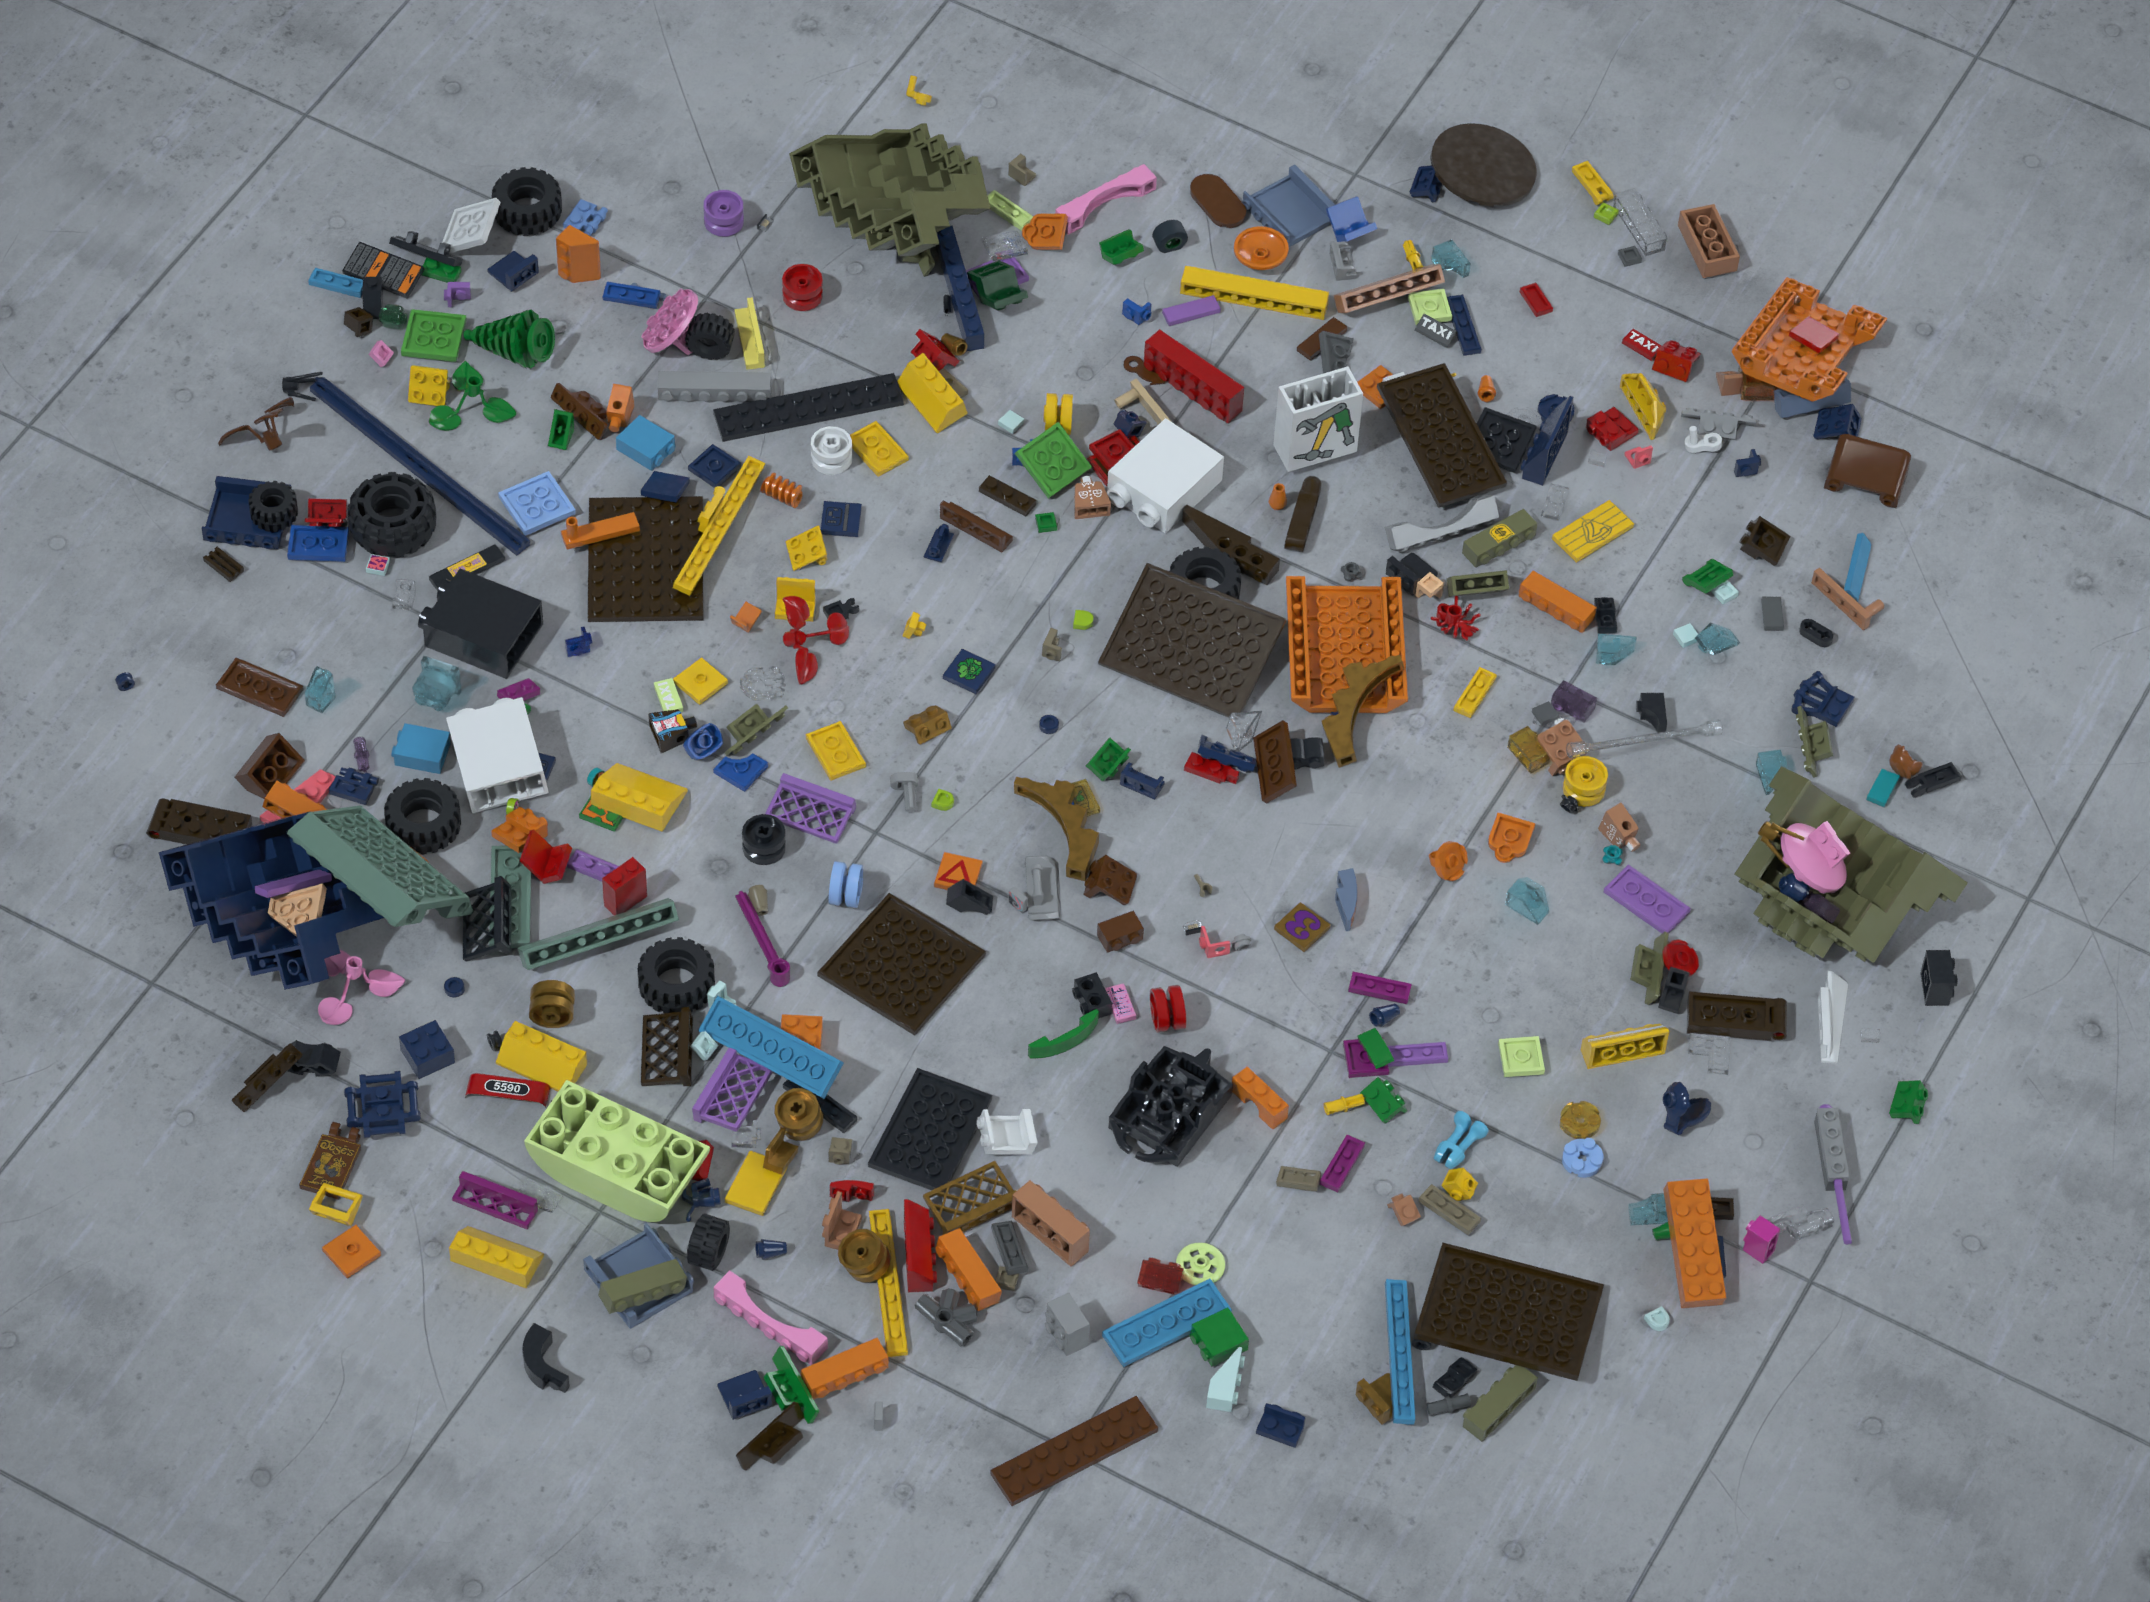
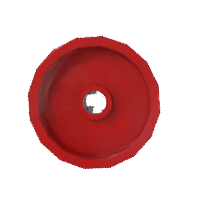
M795 264L784 272L782 277L783 301L788 307L793 310L808 311L816 308L821 303L823 298V279L821 272L817 268L808 264Z
M1179 985L1168 986L1166 994L1161 987L1150 989V1009L1156 1032L1168 1031L1170 1024L1174 1030L1185 1029L1186 1010L1181 987Z

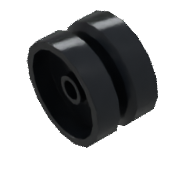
M759 814L748 819L742 829V850L745 857L757 865H770L779 861L786 849L784 824L777 817L769 814Z

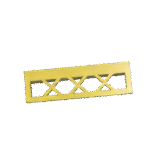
M753 297L747 298V308L734 309L746 370L765 367L764 349Z

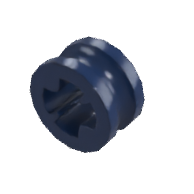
M129 672L121 673L115 679L120 691L130 690L135 685L132 674Z

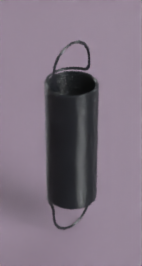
M945 294L943 296L944 313L946 314L951 312V296Z

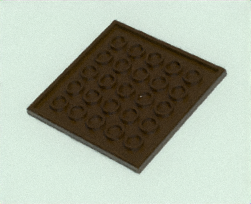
M888 893L817 972V976L915 1036L985 957L986 951L891 893Z

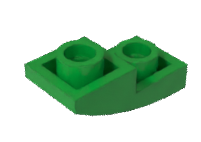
M1376 1028L1357 1035L1359 1043L1367 1052L1368 1059L1376 1069L1394 1061L1389 1048Z

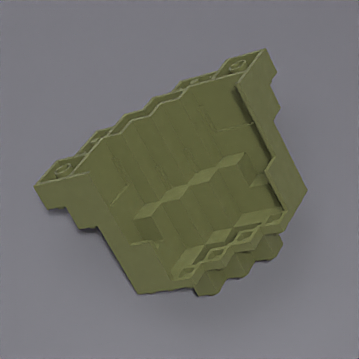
M921 123L911 129H883L873 135H824L789 153L797 187L812 188L818 215L833 216L835 228H850L852 239H866L869 251L886 250L896 245L898 256H915L939 244L937 232L949 227V221L961 215H978L991 209L978 157L972 156L965 160L960 145H955L948 149L944 134H938L930 138L927 123Z
M1781 766L1768 785L1774 789V796L1765 808V811L1771 814L1769 816V823L1772 824L1774 822L1785 829L1792 824L1802 823L1817 829L1822 823L1828 821L1840 841L1844 843L1850 852L1843 859L1847 878L1845 884L1839 890L1832 893L1823 894L1809 886L1810 890L1804 900L1795 902L1790 897L1782 894L1778 886L1780 879L1790 873H1794L1793 870L1787 868L1770 848L1760 840L1761 836H1759L1734 875L1740 878L1739 883L1762 895L1763 899L1753 913L1759 918L1758 922L1767 928L1770 925L1773 927V933L1790 943L1792 940L1795 941V947L1812 957L1818 955L1824 958L1832 944L1835 943L1849 952L1854 950L1856 952L1855 956L1863 962L1869 960L1874 963L1910 908L1917 912L1921 909L1928 913L1937 898L1945 902L1947 899L1954 903L1956 902L1968 882L1926 852L1922 854L1911 849L1899 839L1887 834L1875 824L1841 805L1814 786L1809 779ZM1777 838L1773 841L1769 840L1777 851L1784 856L1781 841Z

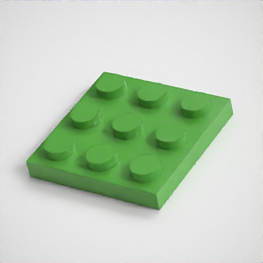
M411 309L401 348V356L457 362L467 320L466 315Z
M1059 422L1015 452V455L1048 499L1092 468Z

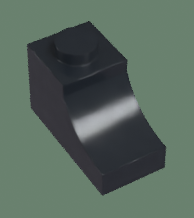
M1640 693V699L1636 701V712L1640 713V720H1646L1651 723L1656 729L1657 735H1665L1667 716L1664 693Z
M962 879L948 888L946 905L960 913L963 911H976L988 915L992 912L993 895Z

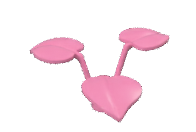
M340 950V954L325 958L324 960L329 976L333 977L339 973L346 974L347 976L342 998L340 1001L334 997L323 999L318 1006L319 1016L323 1022L330 1025H339L348 1021L352 1016V1006L344 1003L350 980H356L361 974L365 982L370 983L369 990L380 997L394 994L405 983V979L393 972L382 969L371 971L368 978L365 973L366 969L362 968V960L357 956L350 957L349 954Z

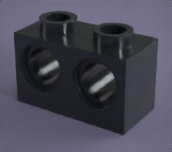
M1097 972L1074 979L1072 993L1074 998L1079 1000L1080 1010L1083 1015L1095 1009L1099 1011L1098 1019L1112 1014V1002Z

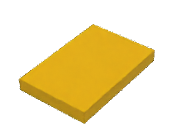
M877 421L850 434L852 449L877 477L909 460V456Z
M841 721L806 734L807 742L830 781L866 767V762Z
M749 1151L725 1197V1203L763 1216L786 1170L781 1175L763 1168L765 1156Z

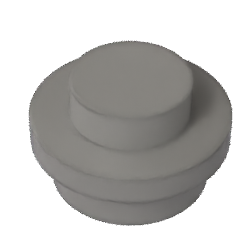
M1245 934L1237 935L1231 942L1232 947H1235L1236 951L1245 950L1251 946L1250 936H1245Z

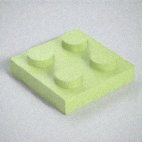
M1444 289L1408 294L1415 325L1419 323L1423 314L1439 322L1452 321V314Z
M1539 1036L1499 1039L1498 1046L1504 1077L1544 1074L1545 1067Z

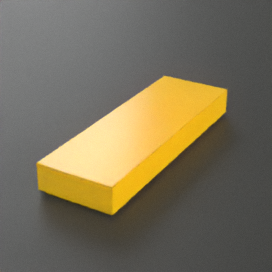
M1479 667L1456 702L1453 711L1471 719L1496 680L1497 674Z

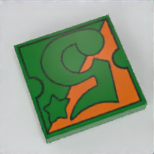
M591 796L579 813L580 819L613 832L616 831L623 819L621 815L591 805Z

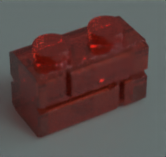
M1150 1257L1148 1260L1142 1261L1137 1282L1138 1287L1173 1295L1180 1293L1185 1272L1180 1264L1169 1262L1168 1265L1161 1264V1260Z

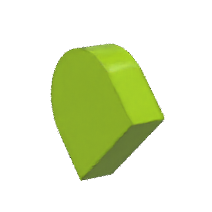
M1075 610L1073 629L1087 630L1093 625V615L1088 611Z
M938 789L931 807L947 811L954 805V796L948 791Z

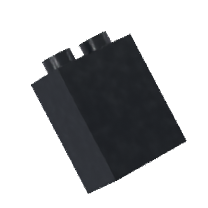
M460 568L451 581L445 579L441 583L437 592L438 601L433 608L425 607L418 620V627L423 629L425 647L507 679L543 626L542 600Z

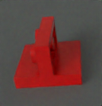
M921 329L916 332L915 335L920 341L911 350L915 357L924 353L938 371L943 369L947 363L953 366L958 364L959 360L937 337Z

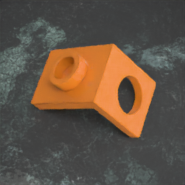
M745 601L736 617L731 615L730 619L732 624L749 633L762 611Z

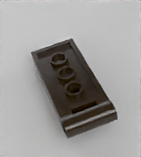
M161 798L158 800L146 834L152 839L191 844L251 827L252 817L249 814Z
M1689 991L1687 1000V1034L1771 1041V1038L1783 1040L1787 1037V1001L1783 998L1773 999Z

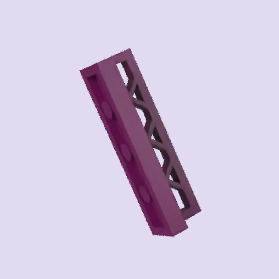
M465 1171L461 1172L459 1176L460 1185L452 1197V1201L524 1229H528L538 1211L537 1199ZM463 1190L471 1192L473 1197L465 1199L460 1197ZM487 1198L490 1199L492 1204L483 1206L479 1204L478 1200ZM505 1205L509 1207L510 1211L501 1213L498 1212L497 1207ZM523 1212L529 1215L524 1222L517 1219L516 1214Z

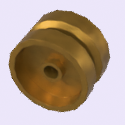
M545 980L534 984L530 992L529 1018L533 1023L546 1028H560L570 1024L574 1015L575 990L569 984L558 980Z
M802 1088L788 1090L778 1098L775 1104L774 1114L780 1128H785V1136L789 1139L804 1141L814 1137L820 1131L823 1124V1114L816 1096L810 1091Z
M857 1229L850 1232L842 1239L838 1247L840 1263L855 1280L862 1283L879 1279L886 1273L890 1265L891 1256L889 1249L871 1230Z

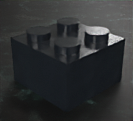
M1926 950L1920 972L1925 1006H1949L1951 998H1954V986H1957L1958 978L1957 974L1953 972L1955 969V959L1951 958L1950 950Z

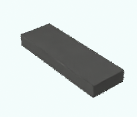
M1012 1220L993 1223L991 1229L1007 1275L1028 1272V1266Z

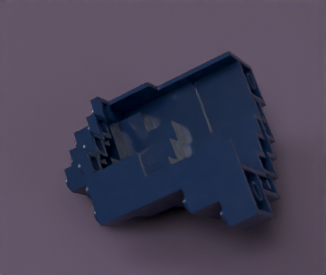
M309 812L268 821L221 836L159 852L168 889L172 891L183 888L193 927L207 924L212 943L226 940L231 959L246 957L251 976L279 970L284 990L329 979L324 959L341 953L336 933L384 918L376 913L374 908L368 903L363 902L359 895L349 890L345 883L335 878L331 871L321 866L316 858L307 854L302 846L294 843L293 839L287 834L288 830ZM315 870L330 873L332 881L323 883L327 890L322 917L294 925L297 936L268 914L270 898L255 893V886Z

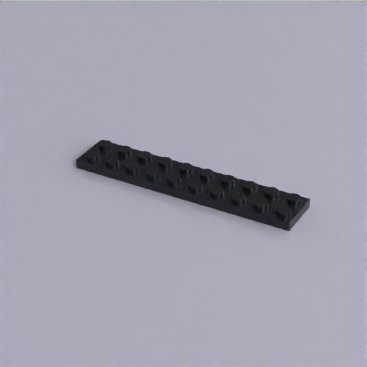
M891 373L767 398L766 400L713 409V414L722 442L903 406L904 399L895 374Z

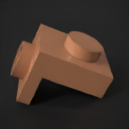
M1403 1193L1391 1198L1392 1202L1387 1204L1388 1208H1393L1401 1226L1421 1217L1411 1194L1403 1196Z

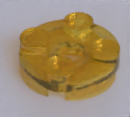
M1586 1101L1574 1104L1571 1102L1562 1109L1560 1128L1568 1136L1575 1139H1586L1598 1132L1601 1119L1598 1109L1593 1104ZM1581 1117L1584 1118V1122H1583V1123H1579V1122H1577V1120H1576V1118H1577V1119H1580Z

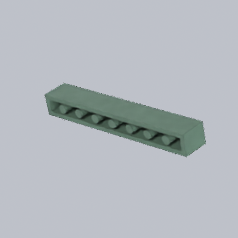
M666 898L518 947V952L523 967L530 970L678 921L679 918L674 901Z

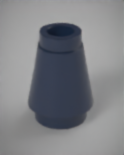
M1395 1003L1373 1008L1369 1013L1370 1021L1374 1026L1382 1027L1400 1014V1008Z
M766 1239L756 1241V1257L764 1260L787 1254V1244L782 1241Z

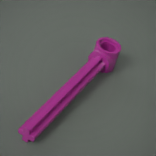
M739 891L735 898L768 961L767 968L770 972V981L777 987L786 986L790 982V965L786 960L778 957L747 893Z

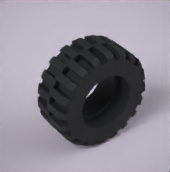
M520 167L519 170L513 169L510 173L506 172L493 186L492 199L497 198L501 202L495 219L499 226L508 232L512 231L515 235L523 234V236H528V234L538 235L539 232L544 233L549 230V227L552 228L561 217V188L558 181L551 174H546L544 170H536L533 167L530 169H526V167ZM522 198H534L539 200V202L532 205H519L514 203L515 201Z
M1206 546L1200 549L1195 547L1191 551L1189 549L1184 551L1183 555H1178L1175 561L1172 562L1169 572L1189 580L1201 577L1213 579L1220 585L1211 589L1239 599L1241 570L1235 559L1230 558V555L1226 552L1222 553L1220 549H1209L1210 547Z
M416 778L412 782L406 781L402 783L401 787L397 786L393 793L389 794L384 805L386 827L416 852H420L421 855L427 854V852L435 853L440 848H446L448 843H452L456 839V835L459 834L461 825L459 800L455 792L448 785H442L441 781H431L430 778H424V780ZM421 809L433 810L439 814L437 818L427 823H415L406 819L409 814Z
M670 937L666 938V941L662 942L660 940L655 942L654 947L652 945L646 949V953L641 955L637 968L638 988L641 997L645 999V1003L650 1007L653 1005L655 1011L660 1012L661 1010L663 1013L681 1012L683 1007H690L692 1013L693 1009L698 1010L703 1007V1003L708 1002V990L711 986L715 985L714 962L711 959V954L708 950H704V946L700 943L695 944V941L691 939L683 940V937H677V939ZM676 968L687 970L694 975L690 980L681 984H669L659 978L665 971Z

